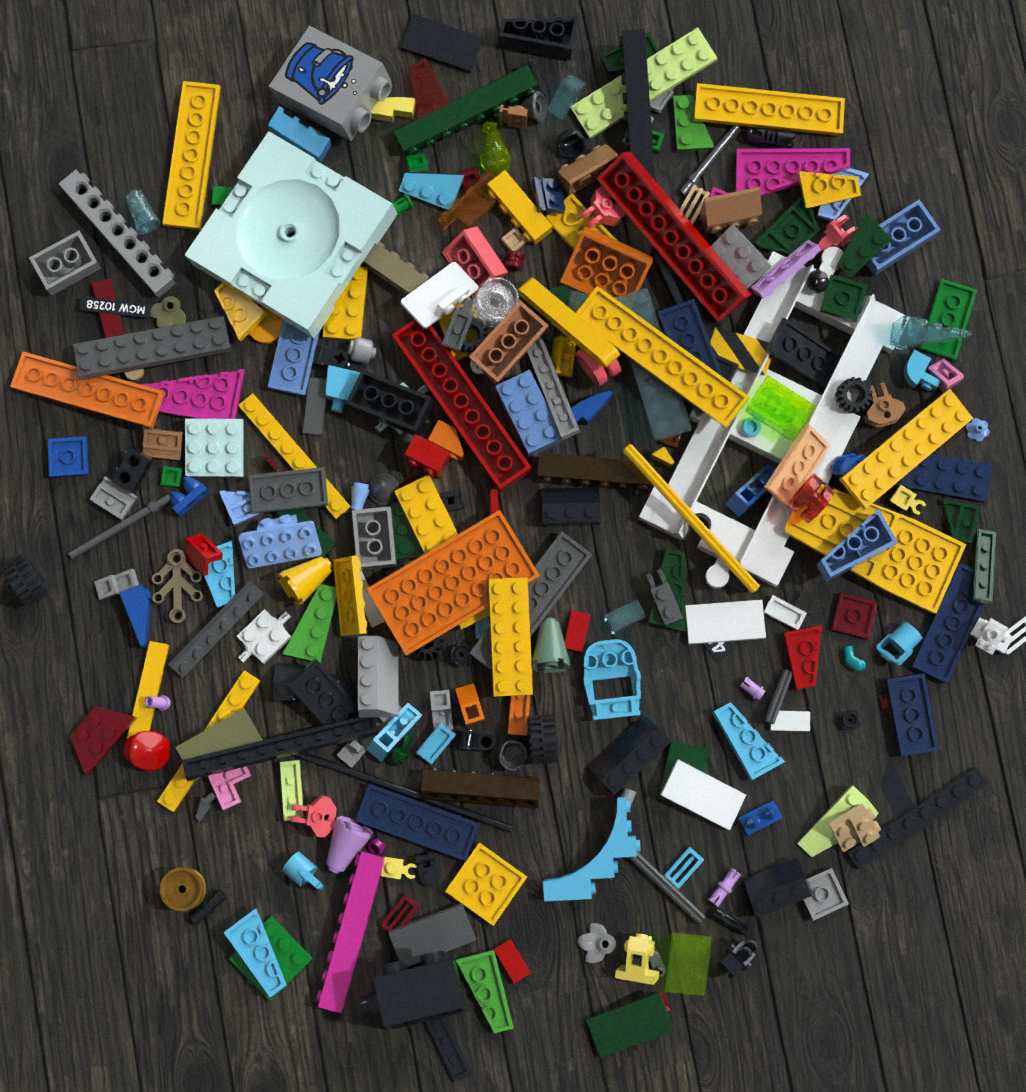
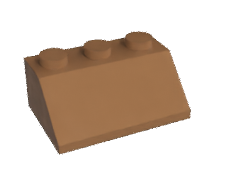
M607 144L603 146L598 145L586 156L583 154L577 157L574 163L563 165L558 171L557 178L568 195L574 194L596 181V178L618 158V154Z
M755 187L704 198L700 216L705 233L711 232V234H716L724 229H728L731 225L738 229L743 225L753 226L758 224L762 217L760 188Z

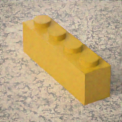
M505 170L487 183V193L492 200L496 199L499 202L501 211L504 214H509L513 225L516 228L520 227L524 232L523 236L528 242L536 245L552 232L553 226L541 212H537V207Z

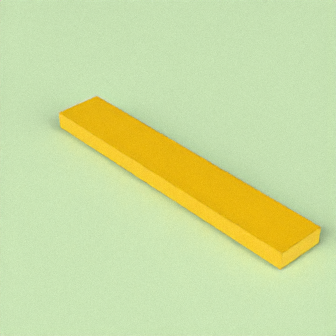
M153 641L149 642L133 716H136L137 719L130 726L127 739L138 732L150 731L155 708H147L145 706V698L147 696L158 697L170 645Z

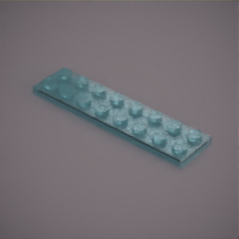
M648 288L615 297L617 301L661 332ZM630 359L654 440L658 441L692 430L682 396Z

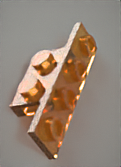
M490 169L487 173H484L474 186H470L466 193L460 199H457L448 211L440 215L437 221L443 231L456 218L468 229L472 228L496 204L495 200L485 192L488 189L487 183L495 178L493 170Z

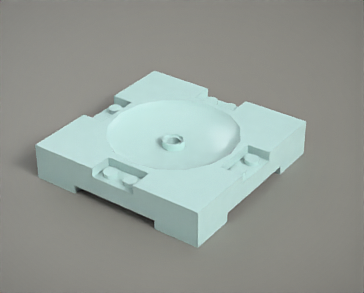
M268 131L237 177L239 179L238 183L219 210L215 209L185 256L193 266L221 283L227 284L315 339L335 309L334 304L374 244L377 245L398 213L393 204L352 179L341 176L317 162L314 157ZM295 232L292 237H288L291 233Z

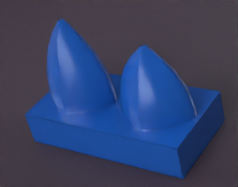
M183 477V485L188 494L187 496L180 492H171V504L180 517L210 493L202 483L190 477Z
M773 800L738 819L748 836L782 819V816Z

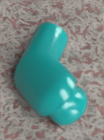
M853 646L843 647L846 665L854 671L864 670L866 663L864 660L854 656Z

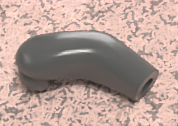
M654 949L653 956H649V962L652 970L659 971V977H663L666 973V968L660 954Z

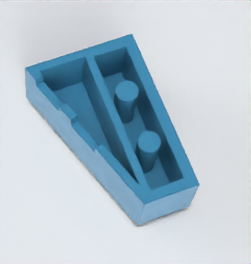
M279 106L268 124L270 132L321 163L331 147L330 138L311 126L307 127L299 123L300 119L296 116L293 119L283 113L284 109Z

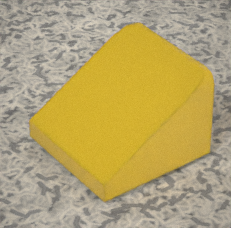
M665 447L651 455L653 460L670 468L674 464V460Z

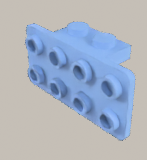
M283 515L275 519L265 518L258 522L257 531L241 533L239 535V542L248 568L320 556L322 553L314 522L305 521L298 523L296 515Z

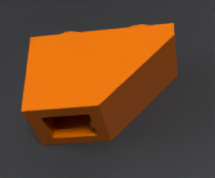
M438 420L428 441L449 451L451 459L456 461L457 459L463 460L464 453L456 428Z
M474 683L456 688L466 726L485 721Z

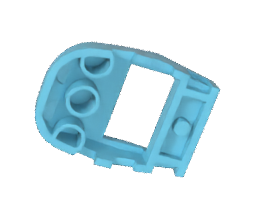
M623 640L598 641L592 644L586 651L584 657V686L594 721L640 715L641 675L638 670L634 650ZM631 676L633 696L601 700L594 699L592 681Z

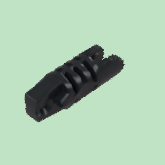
M748 128L746 140L759 145L764 144L765 146L792 149L794 145L792 140L795 139L796 134L780 130H765V128Z

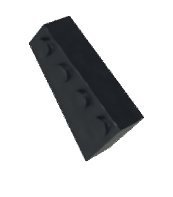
M579 16L572 17V19H563V17H555V19L536 18V20H527L526 18L502 19L498 46L571 60Z

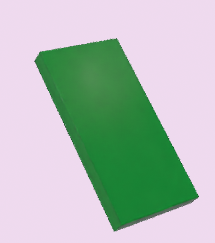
M940 280L919 350L956 361L977 293L976 289L948 280Z

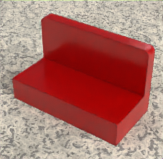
M203 533L186 538V559L203 576H207L209 563L221 560L222 552Z

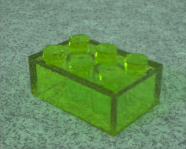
M767 375L744 412L794 442L817 406Z

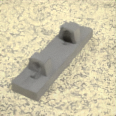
M375 717L379 733L394 717ZM377 735L348 741L337 756L353 768L366 753L367 748Z

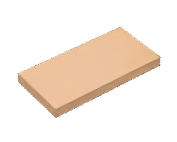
M805 424L764 487L785 508L789 509L830 445L811 425Z

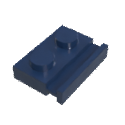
M534 177L532 186L537 212L545 211V213L563 214L565 205L560 180L551 178L537 179V177Z

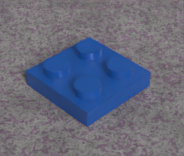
M86 436L48 439L50 478L89 475L88 439Z

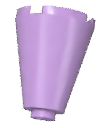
M345 816L337 817L326 864L329 866L328 869L334 873L344 872L371 838L373 832L365 825L362 828L354 819Z

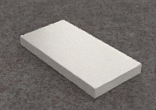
M762 600L685 605L688 645L766 639Z
M676 760L660 793L661 796L727 830L731 829L746 797V794L680 760Z

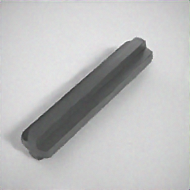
M783 670L765 717V722L769 724H774L793 675L791 671Z

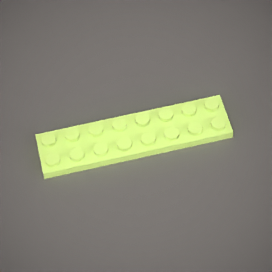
M698 27L647 59L650 102L718 60ZM621 75L570 106L590 139L624 119V112H627L626 104H623L622 93L626 92L625 85L621 84Z

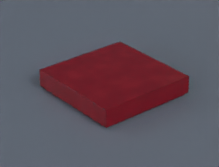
M840 592L831 631L868 640L878 602Z

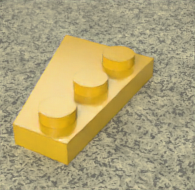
M798 171L805 208L861 196L858 177Z
M223 282L214 290L240 341L267 315L253 300Z

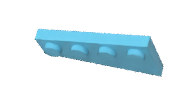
M731 702L712 712L750 781L785 762L773 751L774 749L769 743L767 744L762 739L758 731L750 726L746 718Z

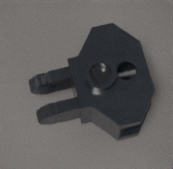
M752 939L746 943L743 940H739L736 944L733 942L725 949L726 953L716 965L718 967L724 965L730 972L727 977L732 979L741 970L746 971L753 964L751 960L754 958V952L759 948V945Z

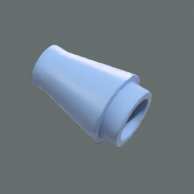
M354 482L353 486H351V509H363L370 491L368 484Z

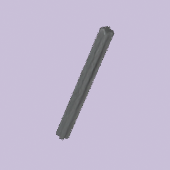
M637 852V857H628L693 920L700 924L705 919V915L639 852Z

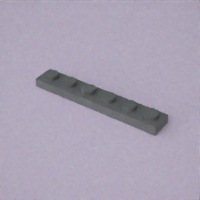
M249 581L168 665L183 678L264 593Z

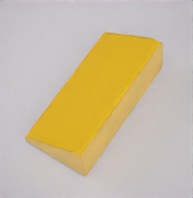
M563 336L554 338L551 360L558 376L572 377L576 344L571 339Z

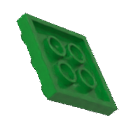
M271 916L263 925L286 984H288L313 957ZM237 951L229 958L269 1001L280 992L278 991L272 997H269Z

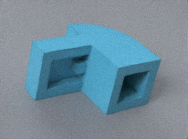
M916 350L912 352L905 364L904 378L913 389L919 383L923 389L935 391L941 380L924 372L931 358Z

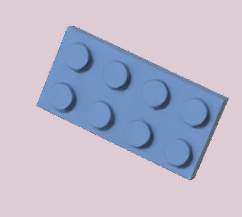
M283 320L268 383L269 389L301 396L306 395L319 333L314 339Z

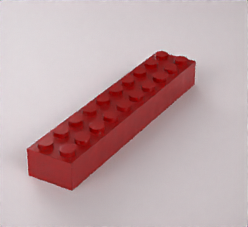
M630 151L623 152L596 178L717 322L725 320L752 295Z
M414 319L392 334L393 341L425 387H427L453 427L456 428V431L500 493L531 473L532 467L449 349L442 346L443 341L432 325L428 328H423Z

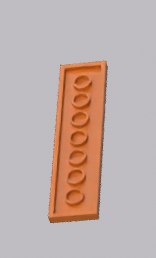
M22 352L10 385L15 390L152 429L165 395L164 391L108 375L80 380L76 366L27 352Z

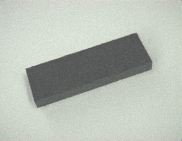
M309 377L303 434L322 436L327 398V379Z

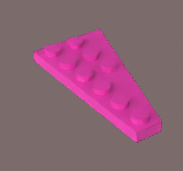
M850 148L737 149L736 191L759 187L761 196L799 185L798 171L835 174L850 169Z
M245 369L140 385L165 392L159 413L193 419H236Z

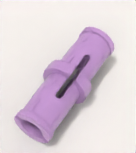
M731 868L723 881H719V886L708 900L719 907L725 896L731 893V888L738 878L741 877V874Z

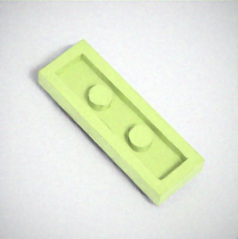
M300 760L280 762L284 821H290V818L293 816L304 818L303 810L296 811L292 809V804L303 805Z

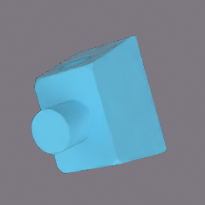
M328 365L326 397L328 400L333 401L332 411L342 413L344 403L346 404L360 372Z

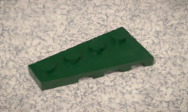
M666 548L661 569L667 583L670 585L683 619L665 626L653 599L648 623L686 632L685 553ZM658 579L657 587L662 585L660 579Z

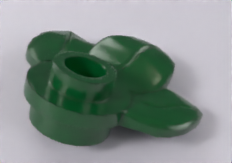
M406 734L403 746L393 750L392 762L397 766L407 762L409 758L408 750L413 742V734Z

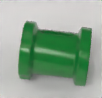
M406 193L403 194L402 198L394 202L391 201L398 213L397 217L405 210L414 208L410 197Z

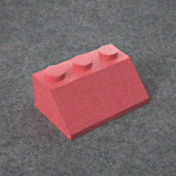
M477 226L463 230L442 251L449 264L456 262L478 285V290L471 295L472 298L496 284L508 273Z

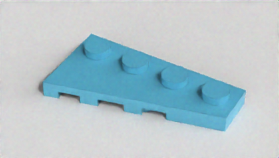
M257 908L223 932L269 997H272L287 985Z

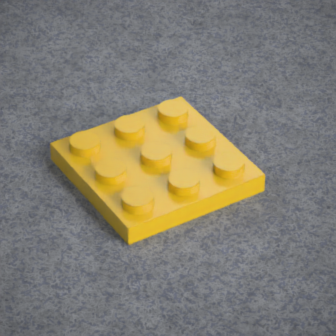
M478 843L445 892L494 926L527 876L484 845Z

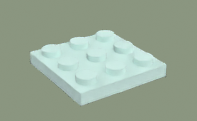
M185 419V476L243 477L244 419Z

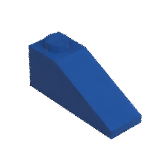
M769 464L764 466L728 500L726 505L740 517L768 491L764 486L775 470Z
M141 584L121 592L120 595L140 646L147 648L151 615L150 599L152 595L149 588H145Z

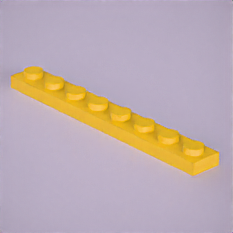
M253 393L238 405L293 470L317 468ZM326 478L329 506L325 507L337 520L351 509V506Z
M244 670L205 730L243 709L261 681ZM183 763L157 801L172 812L176 811L195 782L194 779L186 780Z

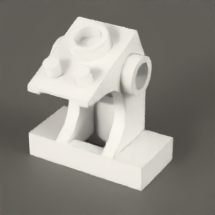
M979 618L970 633V636L978 640L975 646L990 655H993L995 650L1004 654L1014 638L1007 632L1008 628L992 618L989 621Z

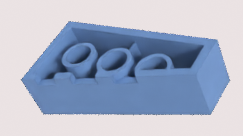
M877 509L817 564V567L825 581L828 582L893 548L898 541L882 513Z

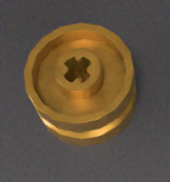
M178 867L170 870L163 877L160 884L162 901L175 911H189L197 908L207 894V884L204 877L192 868ZM182 885L186 887V891L184 893L180 892V889H182Z

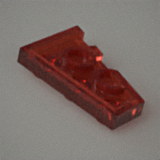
M426 58L409 66L418 119L451 103Z

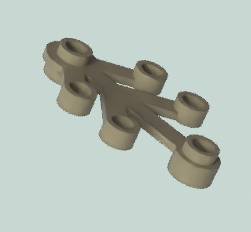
M179 549L171 550L167 555V564L152 576L153 583L161 585L164 582V577L173 569V577L159 592L153 594L152 599L156 604H162L165 601V596L173 589L174 609L170 611L169 616L171 621L176 624H180L186 619V613L182 609L181 587L191 595L193 601L200 602L203 599V593L193 588L181 577L182 568L190 575L194 583H200L203 579L199 571H195L186 563V555ZM175 556H180L179 562H174ZM195 574L200 575V578L198 580L193 579V576ZM156 576H161L160 582H155ZM195 593H200L199 599H194ZM157 595L162 596V599L160 601L155 600V597ZM177 613L182 614V617L179 620L175 618V615Z

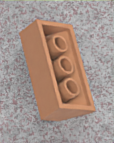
M520 300L469 358L490 380L498 385L546 332L549 325Z

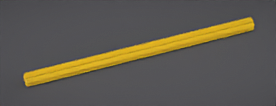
M629 444L623 450L625 455L751 593L755 592L760 587L759 584L634 446Z

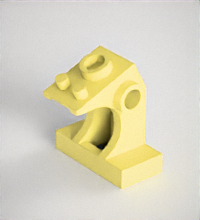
M636 933V937L630 936L629 940H626L624 951L627 952L626 965L618 967L615 978L651 985L657 982L659 971L650 970L648 966L649 956L654 954L655 942L652 941V937ZM634 954L642 956L641 966L633 964Z

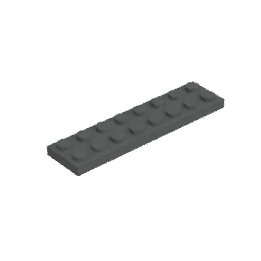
M224 316L73 344L80 380L231 352Z
M561 531L536 564L535 568L540 577L528 583L530 637L592 556L589 551L563 531ZM489 626L469 654L492 671Z

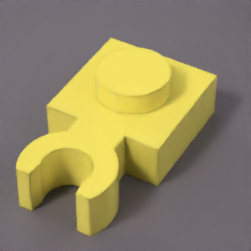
M901 484L898 485L889 499L906 511L910 506L912 512L920 515V512L916 510V506L918 504L926 505L920 499L914 500L917 494Z
M386 857L381 876L401 879V875L405 874L406 877L413 879L415 875H410L408 869L411 867L417 868V865L408 864L403 866L404 860Z

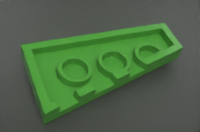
M319 585L283 655L307 661H313L316 658L321 663L337 601L336 587Z
M494 950L457 959L456 962L493 1032L498 1033L513 1029Z

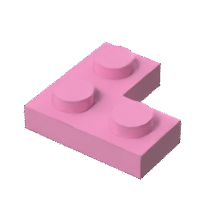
M247 766L208 776L223 810L241 803L234 784L251 777Z

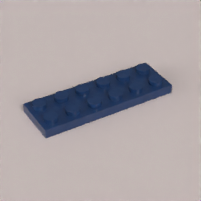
M692 299L659 311L658 315L666 336L723 377L695 300ZM692 404L697 418L706 415Z
M931 453L893 486L898 487L901 484L907 489L985 503L987 501L992 464Z
M961 563L958 564L939 609L911 666L945 684L949 682L984 605L971 602L973 569Z
M371 784L367 787L355 820L464 861L467 860L479 826L476 822Z

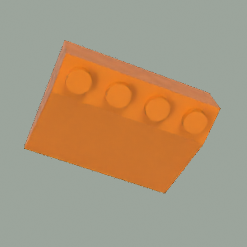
M584 226L560 282L588 295L598 286L628 309H631L652 264L653 257Z

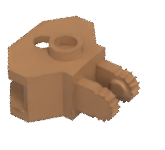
M884 382L879 383L882 397L877 398L873 385L869 389L873 392L871 395L872 401L864 419L866 424L875 428L895 424L906 410L903 402L892 398L891 394H888Z

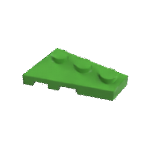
M673 96L677 152L713 150L715 147L704 122L694 121L695 101L693 96Z

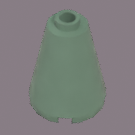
M545 618L539 625L531 663L532 670L538 672V669H543V673L564 672L565 667L570 668V660L559 622L555 621V618Z

